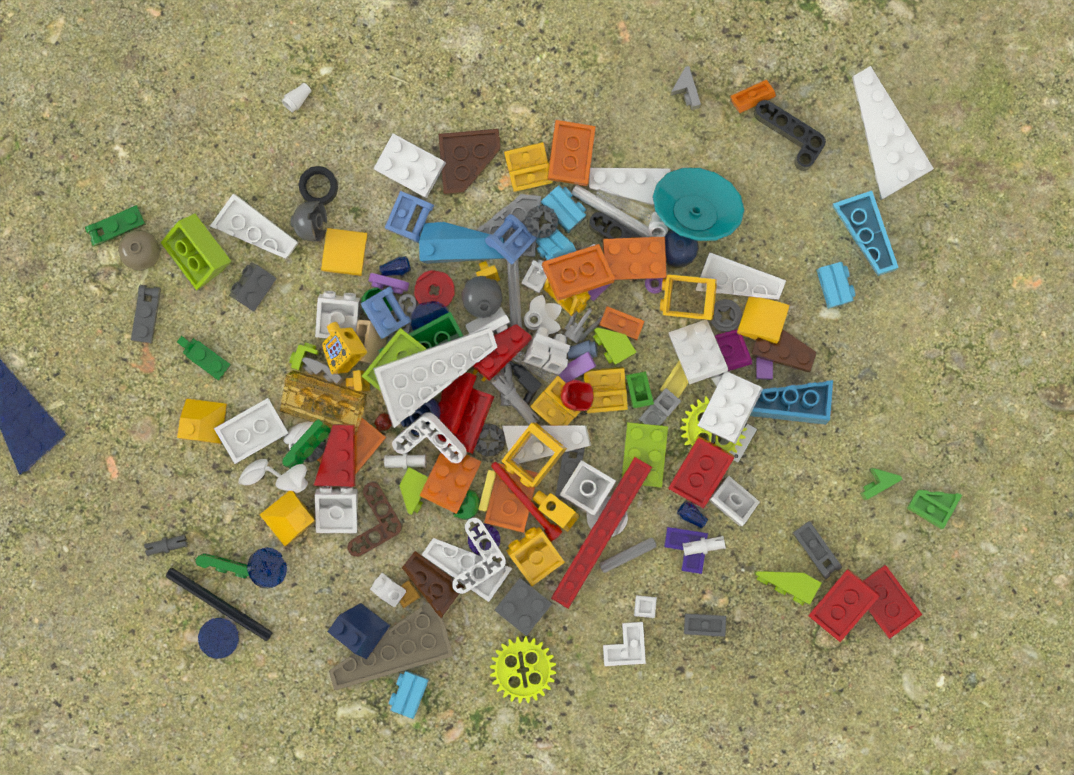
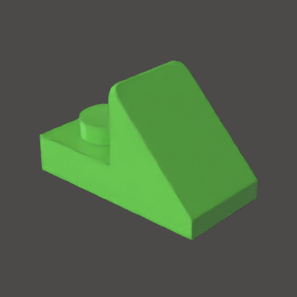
M646 371L626 375L631 406L638 408L653 405L654 402Z
M870 468L877 484L873 481L863 487L864 491L860 494L864 500H868L903 479L900 475Z

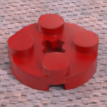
M430 270L424 272L417 279L414 295L417 302L423 308L429 311H440L451 304L455 296V287L452 279L446 273ZM434 286L436 288L439 286V295H430V287Z

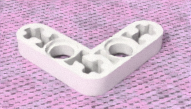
M430 412L421 415L403 430L392 443L397 453L405 454L427 437L453 463L461 462L467 453L464 445ZM411 430H416L420 437L413 436ZM437 435H444L446 442L439 440ZM405 439L408 440V442H407L406 444L401 445V443H402Z
M477 518L469 519L465 524V530L483 557V560L453 580V589L460 594L468 592L502 570L506 564L502 552L484 524ZM471 522L479 523V532L485 531L486 535L479 537L477 541L473 538L477 536L476 533L469 531L471 527L469 523ZM482 539H489L491 541V548L484 551L480 548L479 543ZM492 557H501V566L499 568L496 565L490 568L493 572L489 574L487 568L482 563L487 561L489 565L493 562ZM481 567L485 570V576L482 579L474 577L473 571L475 568ZM469 572L471 578L476 583L471 585V582H468L465 585V590L462 588L457 589V580H466L468 577L465 574Z

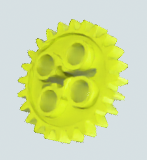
M707 396L704 398V403L699 399L697 400V407L692 404L690 405L693 410L692 412L685 411L689 417L688 419L682 418L686 426L680 427V429L686 430V433L681 435V437L688 438L684 445L691 444L693 446L700 433H706L709 436V442H711L712 433L698 426V415L701 412H705L710 402ZM740 434L736 444L729 441L726 445H721L718 442V436L715 435V445L727 452L732 450L737 453L735 446H742L739 439H746V437Z
M517 636L515 643L508 639L509 645L506 646L502 643L503 650H495L499 656L491 658L496 662V664L490 665L491 669H495V672L491 673L490 676L496 677L492 684L500 685L497 692L504 690V698L508 694L511 695V702L515 697H518L520 704L523 698H526L527 703H529L532 696L537 701V694L540 693L542 696H545L543 689L550 690L551 688L547 683L555 681L550 675L556 674V671L551 670V667H554L556 663L549 661L554 656L546 654L549 650L548 647L545 649L541 648L543 645L542 641L536 645L535 638L528 642L527 636L524 637V641H520L519 636ZM519 651L523 654L524 666L529 668L526 671L527 688L523 685L522 673L517 671L520 668ZM529 652L536 653L537 661L534 663L527 662L526 654ZM507 656H515L517 664L513 667L508 666L505 663ZM534 672L541 676V680L536 684L531 683L529 680L530 674ZM512 676L519 677L520 685L512 687L509 684V678Z

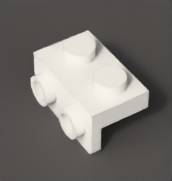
M500 307L490 317H479L466 324V328L469 334L490 327L493 333L497 332L498 334L508 329L510 321L502 307Z

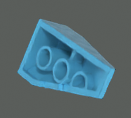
M446 222L425 223L419 239L420 261L426 264L505 258L495 248H491L486 244L485 239L490 234Z

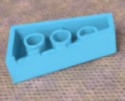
M869 191L833 203L832 207L877 276L898 270L899 267L873 192Z

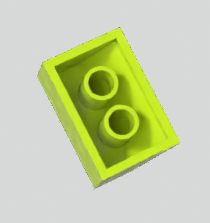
M195 213L179 220L160 242L196 290H199L223 272L231 263L227 254Z

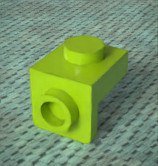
M306 342L304 346L299 344L296 352L291 354L289 361L292 364L291 368L301 371L304 364L302 360L306 358L307 352L319 356L320 352L316 350L317 346Z

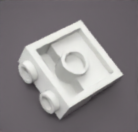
M324 291L323 294H320L317 303L315 337L328 338L330 334L327 330V325L333 322H338L340 328L351 327L356 332L360 312V298H357L354 293H344V296H337L334 291Z
M320 486V489H316V533H357V489L347 486H341L340 489H332V486Z

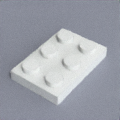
M392 134L374 170L427 198L446 162Z
M707 320L669 332L670 340L689 384L728 371L726 362Z
M724 372L698 426L736 444L763 388L734 374Z
M268 398L214 428L234 464L288 434Z

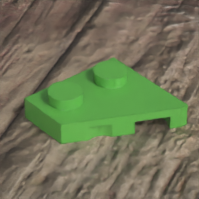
M917 490L907 509L942 530L945 528L962 495L958 493L947 494L937 491Z

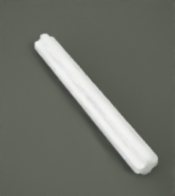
M576 185L574 187L572 195L638 235L651 237L648 233V226L581 186Z

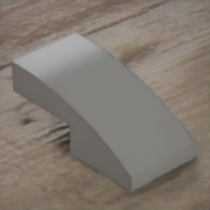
M665 388L656 398L654 404L650 405L638 420L642 424L661 425L681 400Z

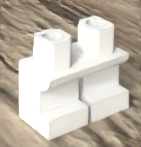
M540 327L528 344L524 362L539 368L543 366L542 369L559 375L567 367L568 363L566 357L570 345L567 344V336L556 334L554 339L548 337L549 330Z

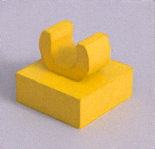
M486 261L479 263L481 271L476 272L477 277L486 276L488 279L500 281L495 265L489 267Z
M364 370L353 371V378H346V387H354L355 392L371 391L370 383L362 377L365 372Z

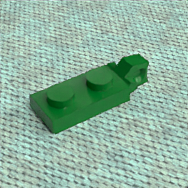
M181 336L177 341L179 345L185 348L183 354L218 381L221 380L231 366L229 362L194 338L190 342Z

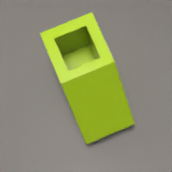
M602 328L594 329L595 335L593 338L598 346H603L606 351L603 355L609 364L613 363L616 366L636 354L626 334Z
M409 467L399 486L407 512L413 515L414 512L418 513L423 505V502L420 501L422 499L420 493L428 477Z

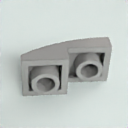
M310 358L302 360L305 363L303 368L311 376L314 373L319 376L324 371L325 374L323 376L330 384L335 382L339 385L344 380L338 374H331L328 366Z

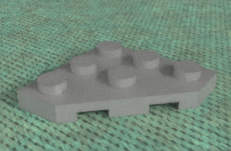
M520 194L513 202L500 210L476 231L493 234L504 223L505 218L509 214L514 215L526 226V216L530 209L537 205L540 206L541 196ZM510 228L502 236L504 243L516 231L514 228ZM536 240L521 256L535 257Z

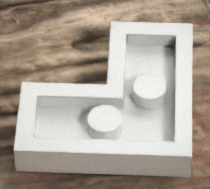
M643 622L622 623L623 644L603 645L604 666L646 664Z

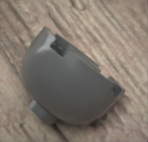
M308 201L300 204L291 216V226L299 238L312 242H321L324 239L326 230H323V222L327 223V213L324 204H318L320 201Z
M486 276L474 277L467 281L461 293L465 309L475 317H490L501 307V287L496 280L488 279Z

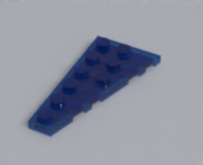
M0 358V430L19 475H22L68 434Z

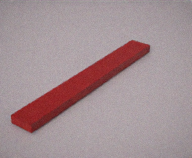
M634 457L553 593L552 600L569 609L651 471L652 466Z

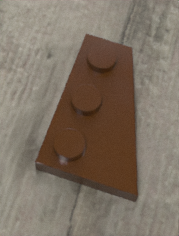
M414 551L402 569L438 616L442 618L460 593L453 589L454 579ZM458 582V585H456V588H457V589H459V588H462V589H463L464 586L461 585V584Z

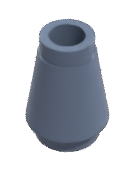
M587 340L571 346L568 351V358L577 359L587 352L590 353L592 359L598 357L596 341Z

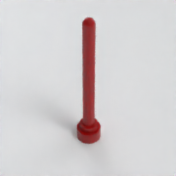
M493 462L491 465L492 469L542 525L549 541L552 542L562 533L560 527L550 523L498 462Z

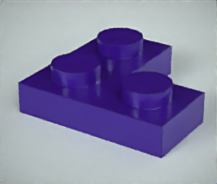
M667 527L664 547L684 550L683 543L700 541L701 538L707 539L708 533ZM702 552L685 556L684 553L681 571L702 574L705 554Z

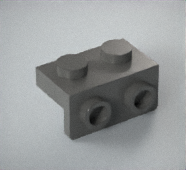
M251 262L250 265L243 269L240 280L231 287L229 296L254 312L277 278Z

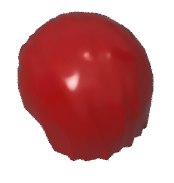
M571 380L563 385L560 390V398L566 408L572 411H588L592 407L594 392L590 383Z

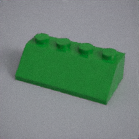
M451 312L409 333L411 337L426 349L463 337Z

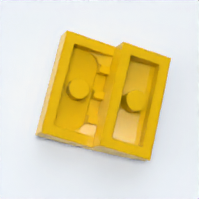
M543 142L504 151L513 192L553 183V181L547 180L549 163Z
M327 228L321 271L362 276L368 238L367 233Z
M749 296L737 334L754 340L759 337L777 344L790 305L770 299Z
M624 367L591 369L584 373V382L590 383L594 392L593 404L587 413L628 410Z
M556 376L530 405V408L550 426H568L581 412L572 411L562 404L560 390L565 382L559 376Z

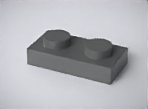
M685 613L684 634L725 637L726 616Z

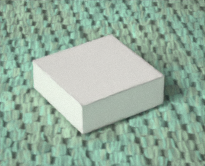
M636 595L634 616L655 618L657 597Z

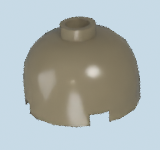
M134 230L122 237L119 242L118 253L125 266L132 270L144 271L156 264L160 256V246L152 234L142 230Z

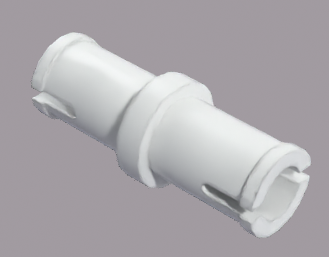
M408 453L397 456L385 455L384 457L385 468H403L405 470L408 467L426 468L427 464L426 454L408 455Z
M723 536L710 539L701 538L700 541L683 543L685 556L702 552L703 554H708L707 551L726 549Z

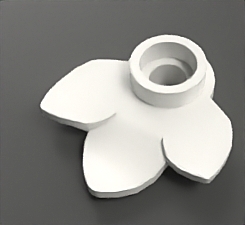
M543 295L537 296L530 303V311L525 314L524 323L531 330H538L540 327H544L549 330V334L556 333L561 329L555 320L559 316L562 307L555 303L546 304ZM533 316L538 318V322L535 324L530 322V318Z

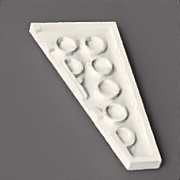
M869 66L854 75L852 79L861 110L862 122L865 127L871 161L875 170V178L879 187L880 200H883L934 168L872 67Z
M490 327L373 368L394 428L406 417L412 415L420 406L427 403L449 386L457 377L463 375L471 366L497 348Z

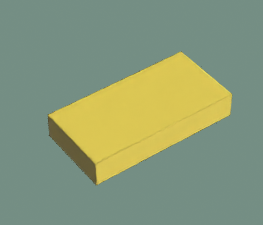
M678 361L659 390L662 392L667 388L677 398L680 397L688 385V380L680 361Z
M488 470L478 510L486 512L488 509L496 476L495 471Z

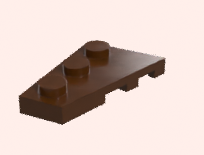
M783 329L777 344L757 337L752 351V356L808 373H811L817 355L816 351Z

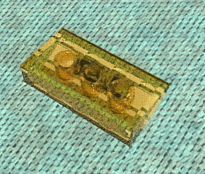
M292 370L286 374L280 412L313 423L319 419L331 429L334 424H355L356 435L364 411L367 394Z

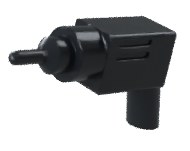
M509 361L514 371L513 374L517 377L516 380L527 390L523 400L529 405L542 384L523 365Z

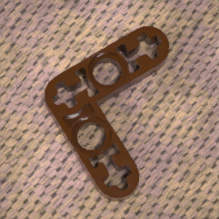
M375 482L367 483L364 486L363 495L380 524L355 537L348 543V552L355 557L362 556L397 536L402 530V524L382 488ZM370 486L373 488L377 487L376 495L378 498L381 495L384 498L377 501L374 505L371 503V501H375L374 497L367 495V492H369L368 487ZM381 503L388 506V512L385 515L377 513V506ZM391 513L394 516L390 518L391 522L398 524L395 533L387 530L389 527L387 520L384 523L381 520L387 518ZM377 531L380 534L381 538L378 543H372L369 540L371 532ZM365 536L370 548L367 549L366 545L360 548V553L357 551L353 552L351 549L354 547L353 543L360 544L364 542L361 538Z

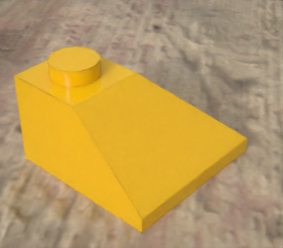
M186 399L179 420L177 438L222 444L214 428L225 423L227 403Z
M288 491L260 514L284 546H287L316 522V518L294 491Z

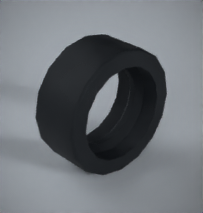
M310 167L300 176L298 183L299 191L305 201H320L318 204L323 203L327 205L336 197L338 183L334 174L326 167ZM318 174L324 175L330 181L329 192L321 198L311 196L306 186L310 177Z

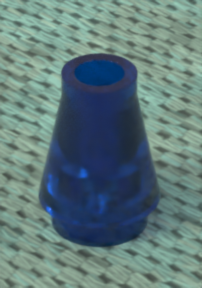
M400 255L380 265L379 269L382 276L407 275V272L411 271L408 257Z
M684 501L677 510L680 519L696 525L700 529L708 521V518L692 502Z

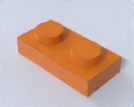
M766 79L731 95L730 98L737 111L741 113L757 106L762 100H770L776 97V94Z
M607 306L599 326L626 334L627 337L637 341L645 321Z

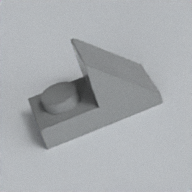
M687 66L676 82L670 96L686 92L684 94L685 103L687 106L690 105L692 111L699 109L701 103L690 67Z

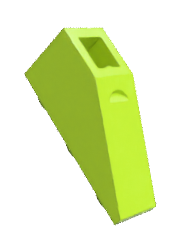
M754 572L758 576L756 580L765 585H768V583L776 586L774 590L784 596L786 593L794 596L792 600L802 606L804 603L811 604L822 584L802 572Z

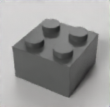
M520 577L494 611L527 636L552 605V602Z

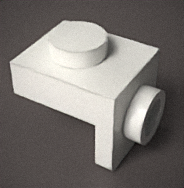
M538 260V262L532 261L528 272L521 284L537 293H540L547 279L541 266L542 262H544L542 260Z
M384 573L380 574L370 588L379 598L393 607H396L406 593L404 588L396 584Z

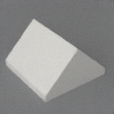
M581 460L560 493V496L578 509L595 516L615 485L616 480Z
M730 476L723 481L709 499L712 504L738 526H743L760 503Z

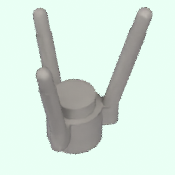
M589 308L578 324H573L576 312L570 317L568 324L564 328L567 330L564 335L575 343H578L579 340L583 341L600 324L602 317L583 333L585 329L582 325L592 312V309Z

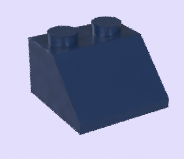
M359 603L341 613L327 632L354 654L367 660L391 625L364 604Z

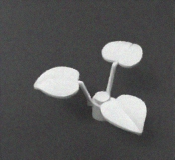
M314 421L299 423L288 430V434L284 437V442L289 444V449L310 428ZM259 459L244 469L238 482L242 485L254 484L264 476L265 471H270L278 477L276 481L278 489L299 493L308 485L304 478L307 468L303 464L295 465L281 475L267 466V459Z

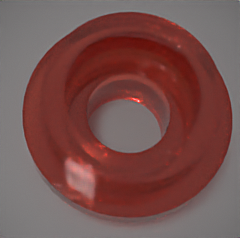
M386 412L380 414L374 422L379 432L387 431L392 426L390 416Z

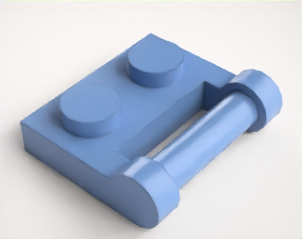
M400 191L385 229L419 243V235L434 205ZM418 205L422 207L413 231L409 232L407 228Z
M509 214L505 218L504 223L493 234H490L485 239V242L489 247L495 248L512 265L537 237L533 236L526 226L514 215ZM510 228H514L516 231L505 243L499 240Z
M391 286L361 303L381 339L411 322L409 316L406 317L394 297ZM383 297H386L387 301L389 302L390 306L395 312L397 318L399 319L398 322L395 321L390 310L388 309L387 305L382 299Z

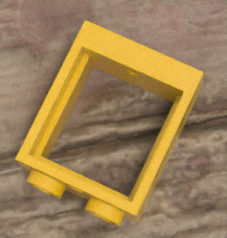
M667 274V278H663L662 290L665 291V296L660 301V311H663V315L713 320L717 279ZM673 280L707 284L704 314L670 311Z
M531 422L502 459V462L505 464L504 468L511 474L516 473L521 477L520 481L525 486L537 487L567 448L536 422ZM532 435L536 436L555 452L535 478L513 460Z

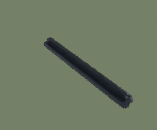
M170 568L166 573V578L264 641H268L273 634L271 630L176 569Z

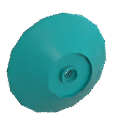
M680 168L667 173L656 184L653 193L655 212L663 223L680 236L696 241H716L731 235L741 225L745 211L742 197L733 184L718 173L702 168Z

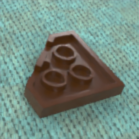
M499 128L438 134L440 159L446 162L442 169L444 195L465 193L501 150Z

